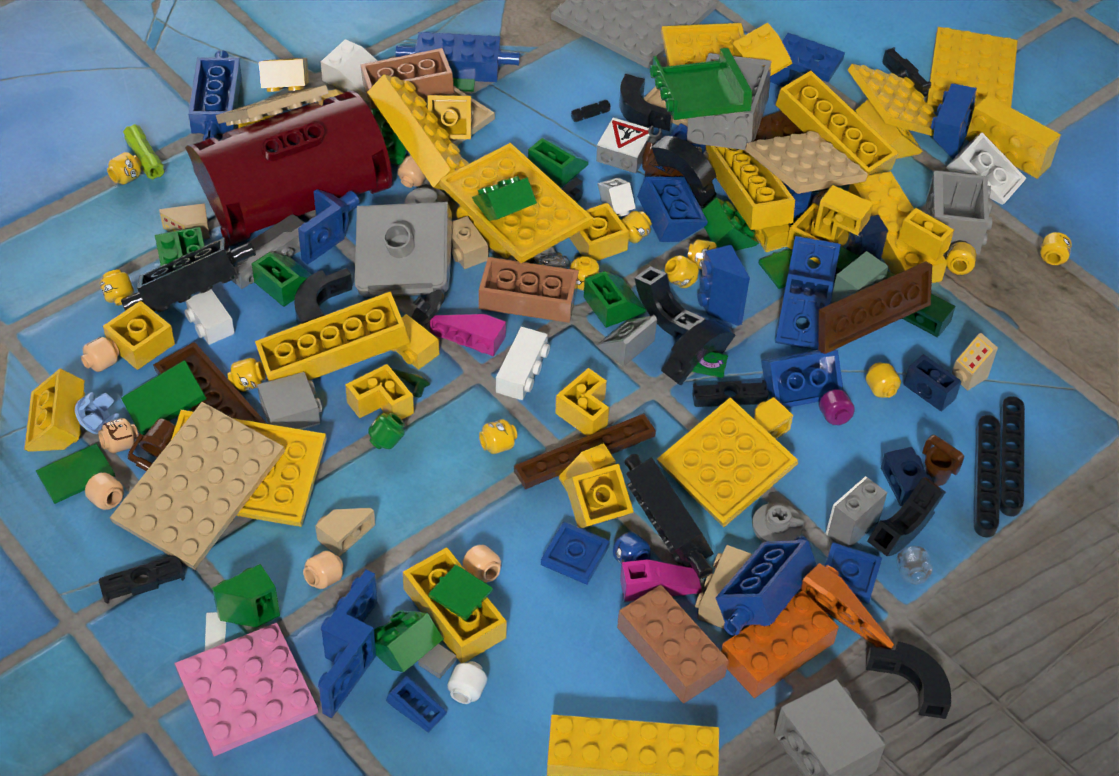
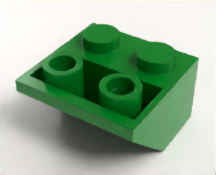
M541 138L528 149V159L561 188L588 166V161L544 138Z
M519 176L507 178L497 182L498 184L478 190L479 194L472 197L474 203L489 221L500 219L537 204L528 177L519 179Z
M716 197L702 210L708 221L704 228L711 241L715 242L718 248L732 245L734 251L759 244L755 237L756 231L749 228L738 210L728 201L723 202Z
M200 227L155 235L161 266L204 247Z
M268 252L251 263L254 283L283 307L295 300V295L300 285L312 275L290 256Z
M606 271L585 278L583 297L605 328L646 313L645 307L624 279Z
M261 564L253 568H247L241 574L229 580H223L212 588L220 621L257 628L280 616L276 586Z
M399 610L390 617V621L386 625L374 629L376 656L391 670L405 672L444 640L429 614L424 612Z

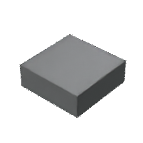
M437 644L418 660V665L440 679L456 661V655L440 644Z

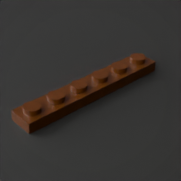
M643 413L514 465V473L524 489H528L559 476L585 450L604 443L609 452L614 454L655 437L656 430Z

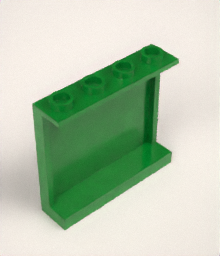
M729 48L720 49L719 61L661 67L657 57L653 56V65H650V76L655 79L656 89L660 90L661 99L666 102V110L671 113L674 120L751 111L752 90Z

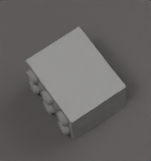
M934 170L926 200V214L954 229L950 247L957 242H966L975 248L977 254H980L982 245H986L988 236L986 231L991 230L992 217L989 216L992 201H988L991 194V186L988 185L987 176Z
M837 679L781 707L774 733L803 776H869L877 771L885 748L884 738L881 733L873 729L868 722L865 712L861 708L858 709L852 701L848 689L842 687Z

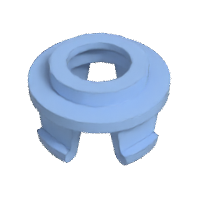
M91 392L76 403L75 414L79 423L87 431L98 434V431L101 430L105 422L119 419V414L115 413L110 416L107 409L114 400L108 394L103 393L101 396L93 398L94 393ZM85 411H89L91 414L86 416Z

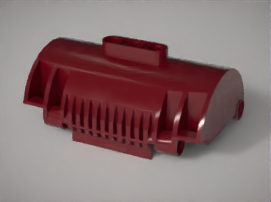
M347 91L343 94L326 98L322 106L314 102L223 134L222 140L219 141L211 137L185 147L191 159L194 173L221 226L222 237H225L229 246L246 241L250 238V233L275 225L292 214L297 217L314 211V191L317 189L341 198L348 191H352L356 195L366 191L375 194L392 187L391 165L383 136L368 105L355 91ZM310 135H315L317 138H311ZM289 142H294V143H296L297 145H290V144H288V143H289ZM272 149V150H275L276 152L271 153V152H269V151H267V150Z

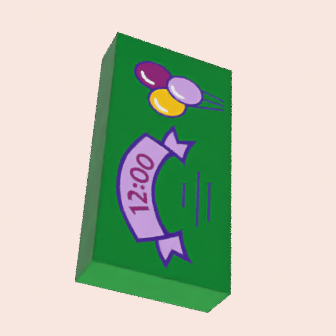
M710 352L697 363L692 372L723 378L728 355Z

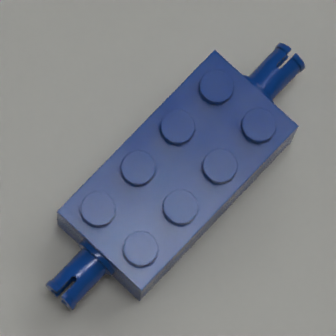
M418 32L417 45L415 47L396 45V57L442 48L453 78L475 79V81L497 82L499 66L501 64L519 66L520 52H501L500 36Z
M220 50L215 53V58L197 57L188 115L191 133L204 134L203 141L211 137L217 139V134H224L235 130L236 126L234 124L227 126L226 122L218 124L216 118L218 114L238 108L242 81L240 59L228 58L229 55L224 50H222V56H220Z
M797 536L794 540L763 542L716 596V601L725 621L724 629L728 634L734 635L735 633V635H738L746 625L768 626L774 623L778 615L786 608L794 595L798 593V590L802 587L803 579L817 566L809 541L805 537L800 536L799 538Z

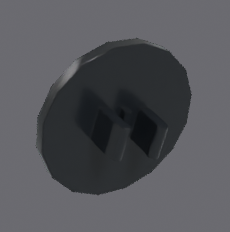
M438 289L428 294L424 299L419 296L413 302L416 305V309L411 318L421 326L427 324L440 309L445 297L444 292Z

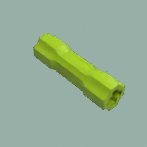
M136 124L127 126L123 131L124 138L141 161V167L146 176L150 179L161 177L165 172L163 169L164 165L154 153L143 130Z

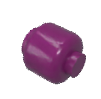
M842 390L828 391L819 403L820 411L827 422L832 425L845 424L853 417L855 412L852 401L846 392Z

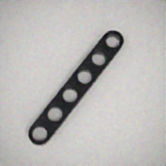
M1014 396L1005 398L1000 410L999 509L1004 515L1010 517L1017 516L1024 504L1025 405L1021 399ZM1013 405L1019 411H1010L1006 406ZM1006 424H1015L1018 430H1011ZM1006 443H1015L1018 446V448L1011 449L1006 445ZM1005 462H1015L1018 468H1010ZM1005 481H1014L1018 487L1011 488L1006 485ZM1012 500L1016 502L1018 507L1011 508L1006 505L1005 501Z
M985 415L979 419L976 428L974 530L978 535L987 538L996 534L999 526L1000 422L991 415ZM989 424L994 427V430L988 431L982 425ZM982 443H990L994 449H985ZM989 462L994 468L987 469L981 463ZM988 481L992 483L994 487L985 488L984 486H982L981 482ZM989 501L992 503L993 508H985L980 502ZM988 521L993 525V528H984L980 522Z

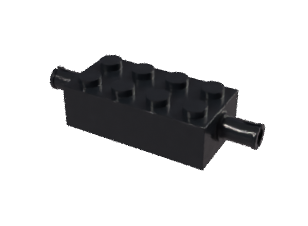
M224 237L140 275L137 286L139 292L122 298V305L126 311L139 301H142L153 311L158 313L165 311L170 307V304L176 301L179 303L185 302L196 292L205 293L211 290L216 283L221 282L223 284L235 278L234 275L237 274L238 262L255 256V249L249 241L231 250Z
M638 454L628 456L624 463L630 470L626 475L631 482L627 486L678 565L683 563L685 567L693 568L699 579L708 577L713 569L706 559L714 553L652 457L642 463Z

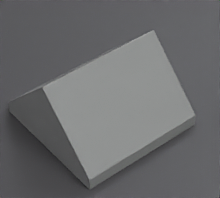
M653 315L627 320L597 344V346L605 354L622 366H625L655 341L657 318Z

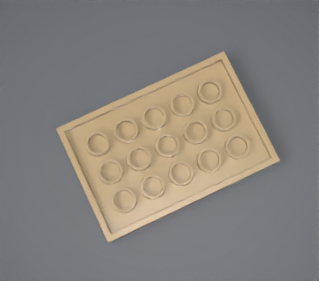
M201 402L114 511L110 519L114 524L164 553L178 557L180 562L196 570L285 452L284 446Z

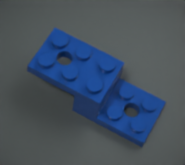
M787 33L782 43L792 60V64L770 76V82L784 87L791 83L797 72L806 74L812 71L821 80L829 83L843 61L845 52L799 37L798 35Z
M795 236L775 343L819 350V309L831 303L841 244ZM812 257L817 258L820 261V266L815 269L810 268L807 264L808 259ZM799 318H805L809 321V327L801 330L796 326V321Z
M367 569L361 577H357L353 581L349 593L338 601L335 612L331 617H327L321 626L325 658L334 662L328 673L325 672L318 683L322 713L330 718L335 715L376 657L374 627L364 623L378 603L375 573Z

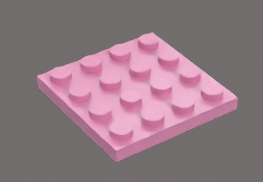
M277 623L175 663L178 675L213 756H217L318 713V707Z

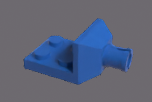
M318 189L314 191L316 216L298 228L301 259L307 265L345 239L349 223L348 213L360 205L359 198L354 192L348 191L341 198H337L331 193Z

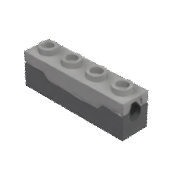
M292 214L252 239L250 242L255 249L256 255L238 262L237 274L234 275L235 278L231 281L241 289L254 283L251 263L268 252L290 257L300 252L298 228L304 222Z

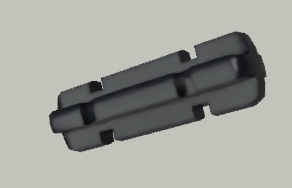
M608 100L599 101V104L593 103L581 107V110L580 108L572 110L571 118L574 122H579L583 118L588 119L600 115V112L602 114L610 111V103Z

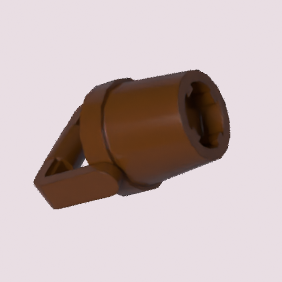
M157 419L146 435H138L127 455L128 459L136 463L137 467L147 471L153 463L133 454L137 445L139 444L150 455L158 457L171 441L175 425L167 420Z
M931 435L925 442L922 452L925 455V472L931 476L933 483L937 486L944 485L951 474H958L964 460V455L936 435Z

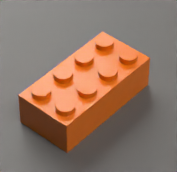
M802 590L790 600L774 623L768 626H748L738 635L724 642L721 652L728 659L727 670L755 699L833 645L839 626Z

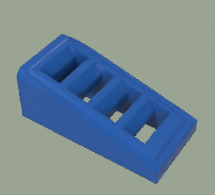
M408 676L388 694L386 699L393 708L428 733L447 714L444 708ZM407 692L410 695L404 700L401 696ZM414 698L418 700L413 707L409 705ZM422 704L425 705V710L419 714L417 710ZM432 710L436 714L427 721L425 717Z

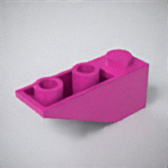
M486 314L435 315L430 320V333L439 338L475 349L480 353L494 356L506 337V322Z
M653 560L622 562L620 582L625 602L635 601L660 585L671 596L702 593L700 580L693 568Z

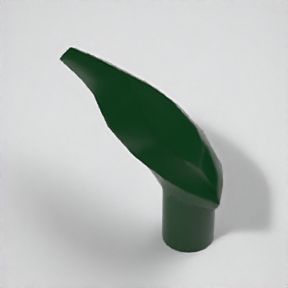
M391 368L398 377L405 379L415 386L413 390V396L422 397L424 388L430 385L427 379L419 375Z

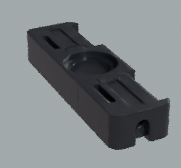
M895 47L885 50L883 57L884 66L898 77L911 79L915 84L914 88L922 93L924 97L928 96L931 82H927L918 73L919 70L907 58L903 59L895 51Z
M762 380V383L742 384L741 381L717 382V385L700 386L694 383L692 390L695 407L722 405L730 398L724 394L727 390H732L737 394L731 398L738 405H754L766 402L769 393L766 390L767 383L765 380Z
M171 556L101 577L99 585L104 602L108 604L110 599L130 593L133 596L158 589V585L180 578L183 581L185 576L180 559L176 556ZM140 575H147L149 577L148 581L142 584L136 583L135 579Z

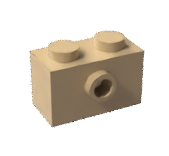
M468 216L452 222L451 252L454 260L459 262L464 269L483 263L488 259V244Z

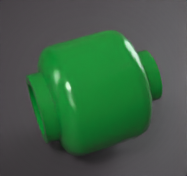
M382 413L368 428L371 444L377 449H392L405 435V424L401 418L394 413Z

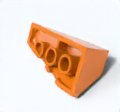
M819 563L806 575L802 582L801 591L803 590L824 612L874 646L893 649V642L844 580L838 576L837 570L829 565L823 566Z

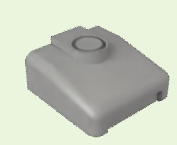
M448 202L357 206L355 286L361 296L367 298L376 297L390 291L392 296L428 295L438 289L444 293L448 291L452 239V213Z

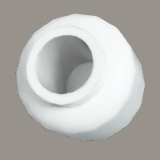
M469 661L468 663H460L454 668L447 685L451 697L457 702L469 704L481 697L487 683V675L482 670L483 668L480 664Z

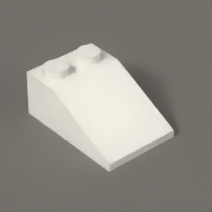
M345 39L321 61L322 81L346 92L355 91L363 100L369 102L363 86L360 64L377 60L362 46Z
M983 133L970 141L946 167L950 172L987 176L988 185L991 186L990 199L1002 205L1027 179Z

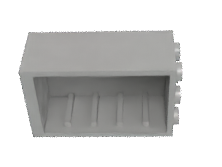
M709 53L706 62L714 61L713 59L719 61L720 54ZM733 56L752 90L751 111L688 118L687 142L745 150L747 143L754 142L769 98L771 61Z

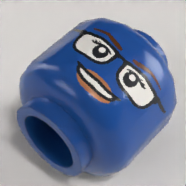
M627 532L616 539L613 546V556L620 564L622 562L650 560L651 548L649 543L634 532Z

